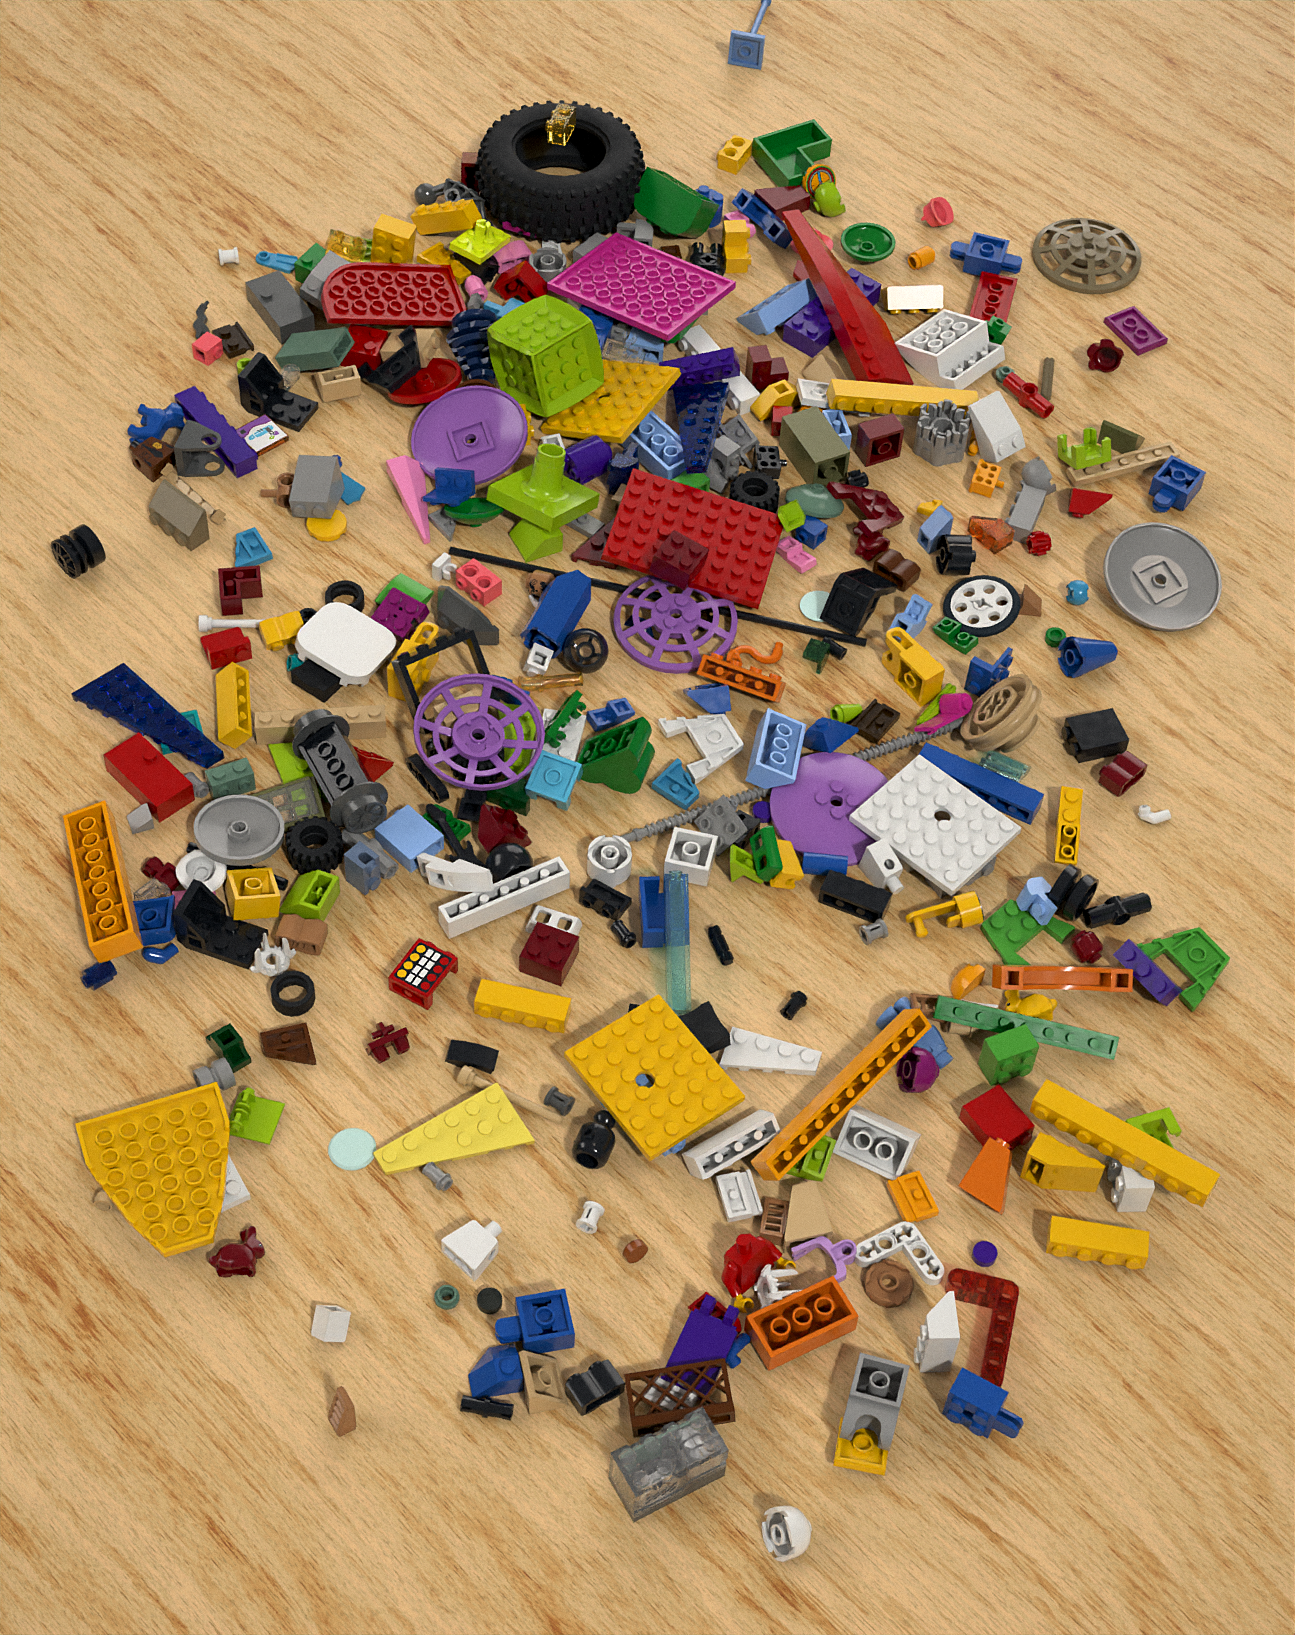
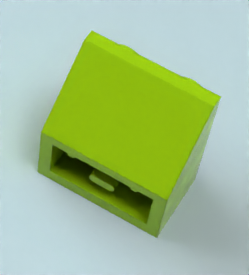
M321 870L300 875L280 907L279 912L289 915L297 914L304 919H320L324 922L340 894L339 877Z

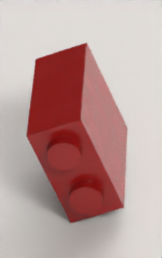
M1000 1085L993 1087L963 1105L959 1116L961 1122L983 1147L989 1137L994 1140L998 1137L1010 1145L1008 1149L1011 1152L1018 1145L1021 1144L1023 1146L1032 1139L1035 1127Z

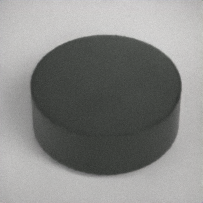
M495 1288L481 1290L477 1297L478 1308L485 1314L498 1312L502 1307L501 1293Z

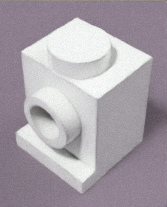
M534 643L528 653L523 671H526L527 676L530 678H542L554 651Z

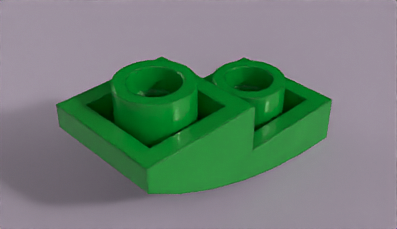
M946 616L932 627L933 631L943 641L965 655L979 644L978 637L969 635L966 632L960 633L962 624Z
M438 804L434 805L447 815L446 820L459 842L471 832L470 825L454 818L451 810ZM426 812L422 817L446 838L439 824L435 823L431 815Z

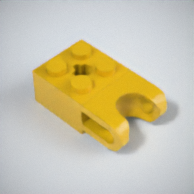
M422 622L411 639L404 640L392 661L398 659L397 656L403 652L408 651L410 654L416 651L415 648L419 645L435 643L434 639L439 636L438 626L430 622ZM431 631L432 633L428 638H425L422 635L423 632ZM439 652L406 666L417 696L420 695L423 684L429 681L431 671L439 659ZM390 662L387 667L388 696L406 702Z
M900 627L889 629L886 633L885 643L890 650L883 653L882 664L894 676V682L919 707H922L933 701L940 693L945 669L940 662H937L904 629ZM893 636L901 638V642L898 643Z

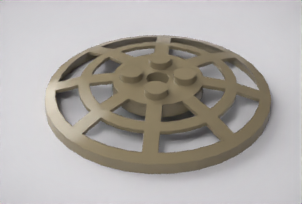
M1070 218L1054 222L1039 232L1033 244V260L1042 275L1059 287L1083 294L1115 292L1134 281L1141 267V253L1136 242L1123 230L1100 220ZM1075 224V225H1070V226L1064 227V228H1062V229H1061V228H1058V227L1063 226V225ZM1082 228L1083 232L1073 234L1068 230ZM1090 228L1100 230L1105 233L1101 235L1091 233ZM1048 231L1055 233L1050 245L1039 247L1041 237ZM1061 235L1069 238L1067 243L1056 244L1057 239ZM1117 235H1120L1122 238H1124L1132 246L1134 251L1125 248L1124 243ZM1114 238L1119 246L1110 245L1107 239ZM1057 250H1066L1068 258L1064 260ZM1051 251L1052 256L1060 266L1055 271H1052L1044 263L1040 253ZM1110 251L1121 253L1117 262L1109 257ZM1126 254L1136 257L1135 266L1129 274L1121 268L1125 262ZM1075 262L1079 265L1087 266V269L1079 268L1071 264ZM1104 263H1107L1110 266L1104 269L1095 270V266H1099ZM1066 269L1077 274L1088 275V284L1073 282L1060 275ZM1114 271L1122 278L1112 283L1096 285V276L1106 275Z

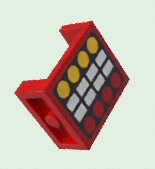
M418 938L389 975V990L429 1010L433 1004V992L450 971L454 974L458 972V958L449 951L445 952L439 949L432 942Z

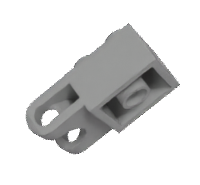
M860 1352L841 1426L840 1438L852 1440L857 1430L868 1428L878 1436L877 1447L890 1451L909 1372V1365Z

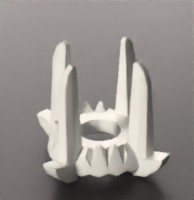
M263 933V942H261L263 950L260 952L258 948L255 951V966L249 968L253 973L261 972L270 977L278 976L288 969L290 959L293 958L296 951L295 949L290 950L286 938H282L283 949L280 946L279 948L277 946L269 947L267 935ZM271 956H275L276 964L274 965L266 962Z
M770 1264L765 1265L761 1270L757 1283L753 1285L754 1291H757L760 1304L762 1305L761 1309L782 1300V1297L801 1291H778L779 1287L789 1286L791 1283L777 1282L778 1279L776 1277L798 1274L796 1270H771Z

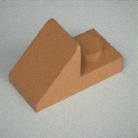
M1024 584L1022 594H1018L1021 600L1019 615L1041 617L1042 599L1028 585ZM1000 600V606L1008 603L1005 600Z

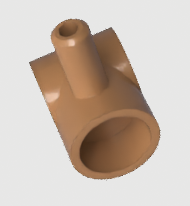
M290 472L280 474L277 477V489H261V497H275L279 506L291 508L289 498L294 474Z

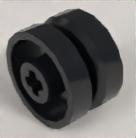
M1069 864L1054 883L1048 898L1057 907L1056 912L1063 909L1064 917L1075 922L1092 900L1097 890L1099 879L1090 874L1082 877L1081 869L1073 864Z

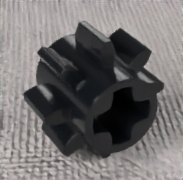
M860 469L848 472L849 477H846L844 483L847 485L863 488L869 485L866 473H861Z

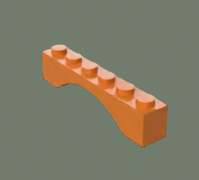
M993 964L992 987L1001 990L1065 989L1132 992L1133 969L1124 967Z

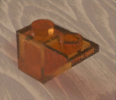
M971 516L967 530L972 537H975L994 555L1012 544L1015 532L1012 527L1000 518Z

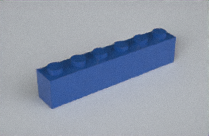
M927 742L919 753L996 810L1031 825L1041 808L1044 794L1036 789L1029 788L1015 780L1004 777L997 772L988 770Z

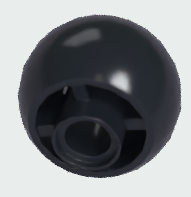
M590 628L575 630L566 638L563 646V656L567 665L572 670L583 674H590L601 669L609 654L608 644L604 636ZM589 637L588 642H582L579 645L574 643L579 638ZM593 639L598 643L600 653H595V648L592 645ZM587 646L591 649L592 653L589 657L580 655L582 647ZM571 648L576 650L579 663L573 658ZM593 657L598 659L592 664L583 665V662H588Z
M504 843L497 846L490 852L485 863V868L489 869L492 874L493 884L534 867L531 854L525 847L517 843Z

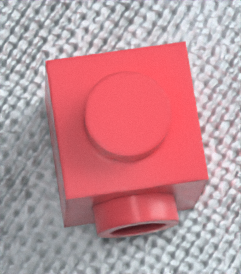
M209 332L203 334L192 343L194 359L207 366L211 365L223 355L222 339Z

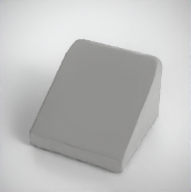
M147 803L127 815L132 834L154 829L153 819Z

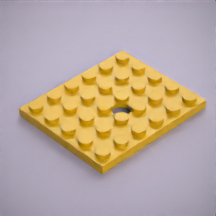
M603 359L604 383L577 404L550 416L541 426L542 433L550 435L559 433L560 436L581 439L597 435L604 442L622 444L680 377V368ZM604 395H608V396H609V397H602V398L599 399V401H596V400H597L599 397H601V396H604Z
M659 994L564 1052L565 1059L649 1162L745 1100V1095ZM641 1074H648L654 1079V1084L650 1088L638 1086L636 1078Z

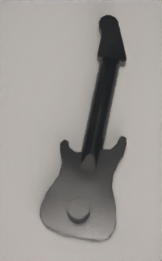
M427 804L425 811L431 815L435 823L439 824L457 855H449V861L453 863L461 859L485 868V864L475 856L473 846L469 840L466 842L467 848L463 849L446 820L447 815L433 804Z

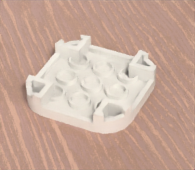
M334 602L323 606L299 630L294 645L299 653L298 658L304 662L309 658L341 678L340 685L347 687L348 684H361L363 687L368 684L369 678L386 660L390 661L396 646V638L386 627L355 608L344 603Z

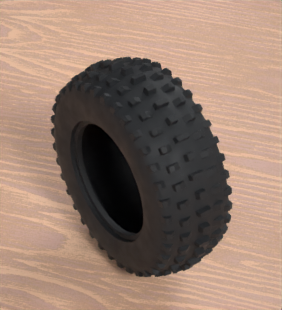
M550 100L546 101V104L534 102L533 106L523 105L521 110H510V115L503 114L500 117L501 121L495 120L492 124L493 127L488 128L480 143L481 149L478 150L477 162H475V177L478 180V189L481 191L480 196L486 200L485 207L488 211H491L490 214L493 218H499L498 223L500 225L507 221L511 223L512 227H519L525 232H529L530 239L533 240L538 237L543 238L544 242H548L551 239L557 240V243H562V240H570L571 243H574L575 239L582 238L583 241H586L597 232L599 234L612 232L613 227L617 228V223L621 221L626 222L629 215L634 212V195L640 192L641 187L638 184L646 170L643 151H640L641 145L638 139H636L634 131H630L631 128L628 124H622L623 120L620 117L614 118L612 112H602L603 109L601 107L594 109L587 103L584 106L578 105L577 101H573L572 104L564 103V100H560L559 103H552ZM564 166L581 169L586 172L576 175L558 176L534 170ZM518 231V235L524 236L523 232Z

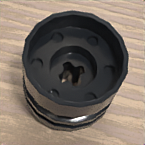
M81 524L69 531V536L65 534L60 536V539L58 538L51 542V549L57 563L73 579L86 573L88 567L94 568L106 559L100 540L85 524Z

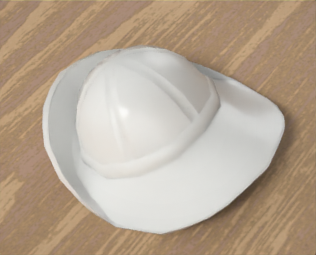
M193 850L188 853L176 866V877L185 889H188L192 880L195 879L201 881L213 892L224 883L227 873L226 864L210 859L201 850Z

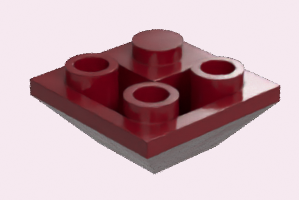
M483 804L480 812L478 839L488 854L494 848L504 843H517L523 847L529 846L532 843L527 835L528 831L520 825L515 812L510 809L506 810L498 806Z

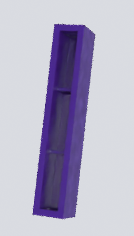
M193 386L174 395L175 403L182 407L186 421H195L220 434L222 444L219 448L212 451L224 461L226 467L236 478L258 469V455L256 451L250 449L246 440L243 437L241 438L237 434L236 429L227 423L225 416L219 414L215 405L207 400L203 392H200ZM205 437L203 439L207 445L217 442V439L214 437Z

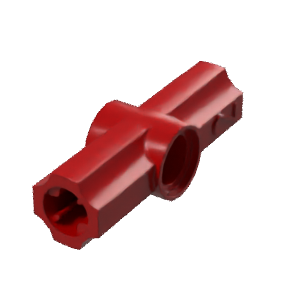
M1013 372L1009 373L1003 380L1002 385L1019 398V405L1023 408H1031L1044 419L1053 412L1054 405L1038 393V387L1034 383H1026Z

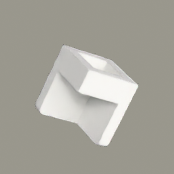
M316 1305L311 1335L324 1342H345L351 1312L337 1305Z

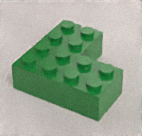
M812 119L753 138L752 156L778 187L797 185L802 187L803 176L806 175L808 168L815 165L813 162L830 157L832 139L816 120Z

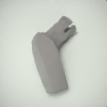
M692 456L690 458L689 466L700 470L710 478L709 487L724 493L729 482L720 474L717 464L708 457L702 459Z

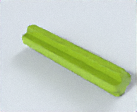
M951 683L946 684L917 719L916 725L918 726L937 716L940 712L939 701L943 694L956 693V686Z

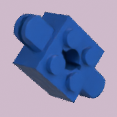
M974 232L970 244L958 241L951 244L950 257L964 261L963 272L978 276H981L982 271L1000 275L1001 271L1017 274L1020 272L1022 258L1020 256L1007 253L1010 240Z

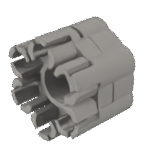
M944 399V403L940 401L937 406L936 404L929 403L928 413H926V403L920 408L913 452L933 466L939 467L958 463L964 457L971 417L969 411H967L965 419H963L965 409H957V405L955 403L952 404V400Z

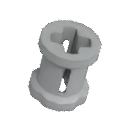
M879 918L873 924L860 926L859 934L864 944L869 945L875 939L888 937V928L885 922Z

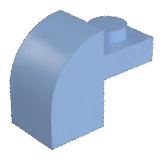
M917 594L912 595L904 613L896 614L889 629L900 627L914 639L926 625L927 621L925 619L933 604Z
M1042 876L1030 878L1016 900L1021 911L1028 910L1041 926L1047 925L1057 910V907L1048 898L1052 887Z

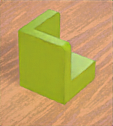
M797 499L779 507L778 517L786 532L805 524L806 515Z

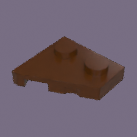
M307 1023L260 1033L265 1057L317 1065Z

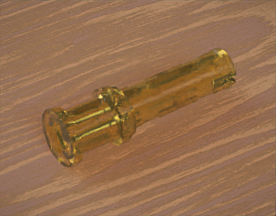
M579 672L544 677L540 674H536L533 677L518 676V686L529 692L537 691L542 693L544 689L583 686V675Z

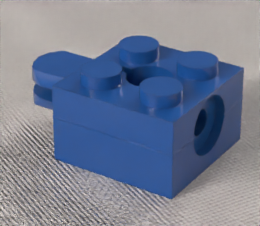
M1171 455L1152 479L1148 493L1154 497L1152 507L1162 513L1167 512L1171 506L1184 511L1202 488L1206 472Z
M565 1289L515 1297L516 1316L500 1318L495 1324V1337L497 1341L501 1344L522 1341L524 1351L541 1354L574 1348L575 1332Z
M962 1367L949 1390L942 1412L948 1420L953 1423H960L969 1428L973 1434L984 1436L987 1439L993 1429L1010 1438H1016L1024 1424L1021 1417L1003 1408L1009 1392Z

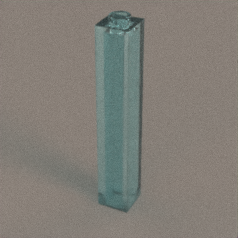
M675 870L669 871V874L664 876L666 1003L675 1014H686L691 1012L688 874Z

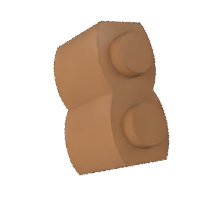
M285 914L275 935L276 946H280L283 949L282 938H286L290 950L295 949V951L298 950L309 955H320L328 935V927L320 919H304L297 914Z

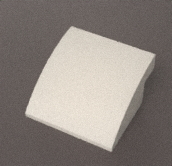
M943 309L894 343L900 354L916 371L940 388L963 390L1005 360L1004 346L989 342L986 321Z

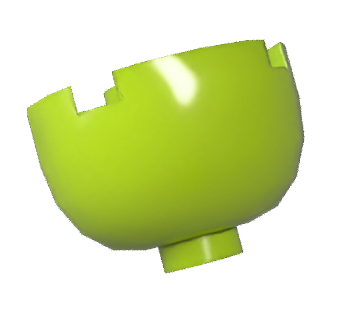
M830 179L818 186L814 195L815 202H813L817 212L821 211L827 217H836L846 212L845 205H840V199L842 198Z

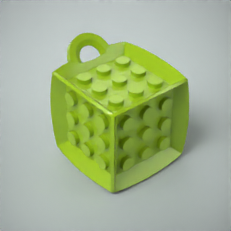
M548 295L540 296L513 309L487 329L491 362L501 390L513 397L519 404H525L527 410L547 418L562 412L589 396L604 383L602 353L592 320L580 310L562 300Z

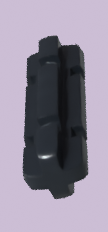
M718 925L708 928V935L713 940V946L718 956H720L719 959L722 965L732 964L734 957L731 951H729L730 948L724 935L721 934L720 927Z

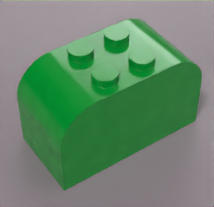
M648 166L638 184L641 187L640 192L634 195L635 209L639 214L647 218L646 222L653 226L657 225L661 227L660 230L676 237L678 235L688 238L702 236L707 231L720 206L668 173Z

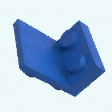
M437 467L435 469L436 489L423 496V501L430 502L431 505L445 503L450 507L460 506L462 502L467 501L468 498L475 494L474 470Z

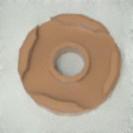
M887 1259L877 1264L874 1263L866 1271L863 1285L865 1293L872 1302L882 1307L893 1308L906 1303L910 1298L914 1284L913 1278L906 1266L898 1261ZM890 1279L895 1283V1286L892 1288L885 1287L882 1281Z

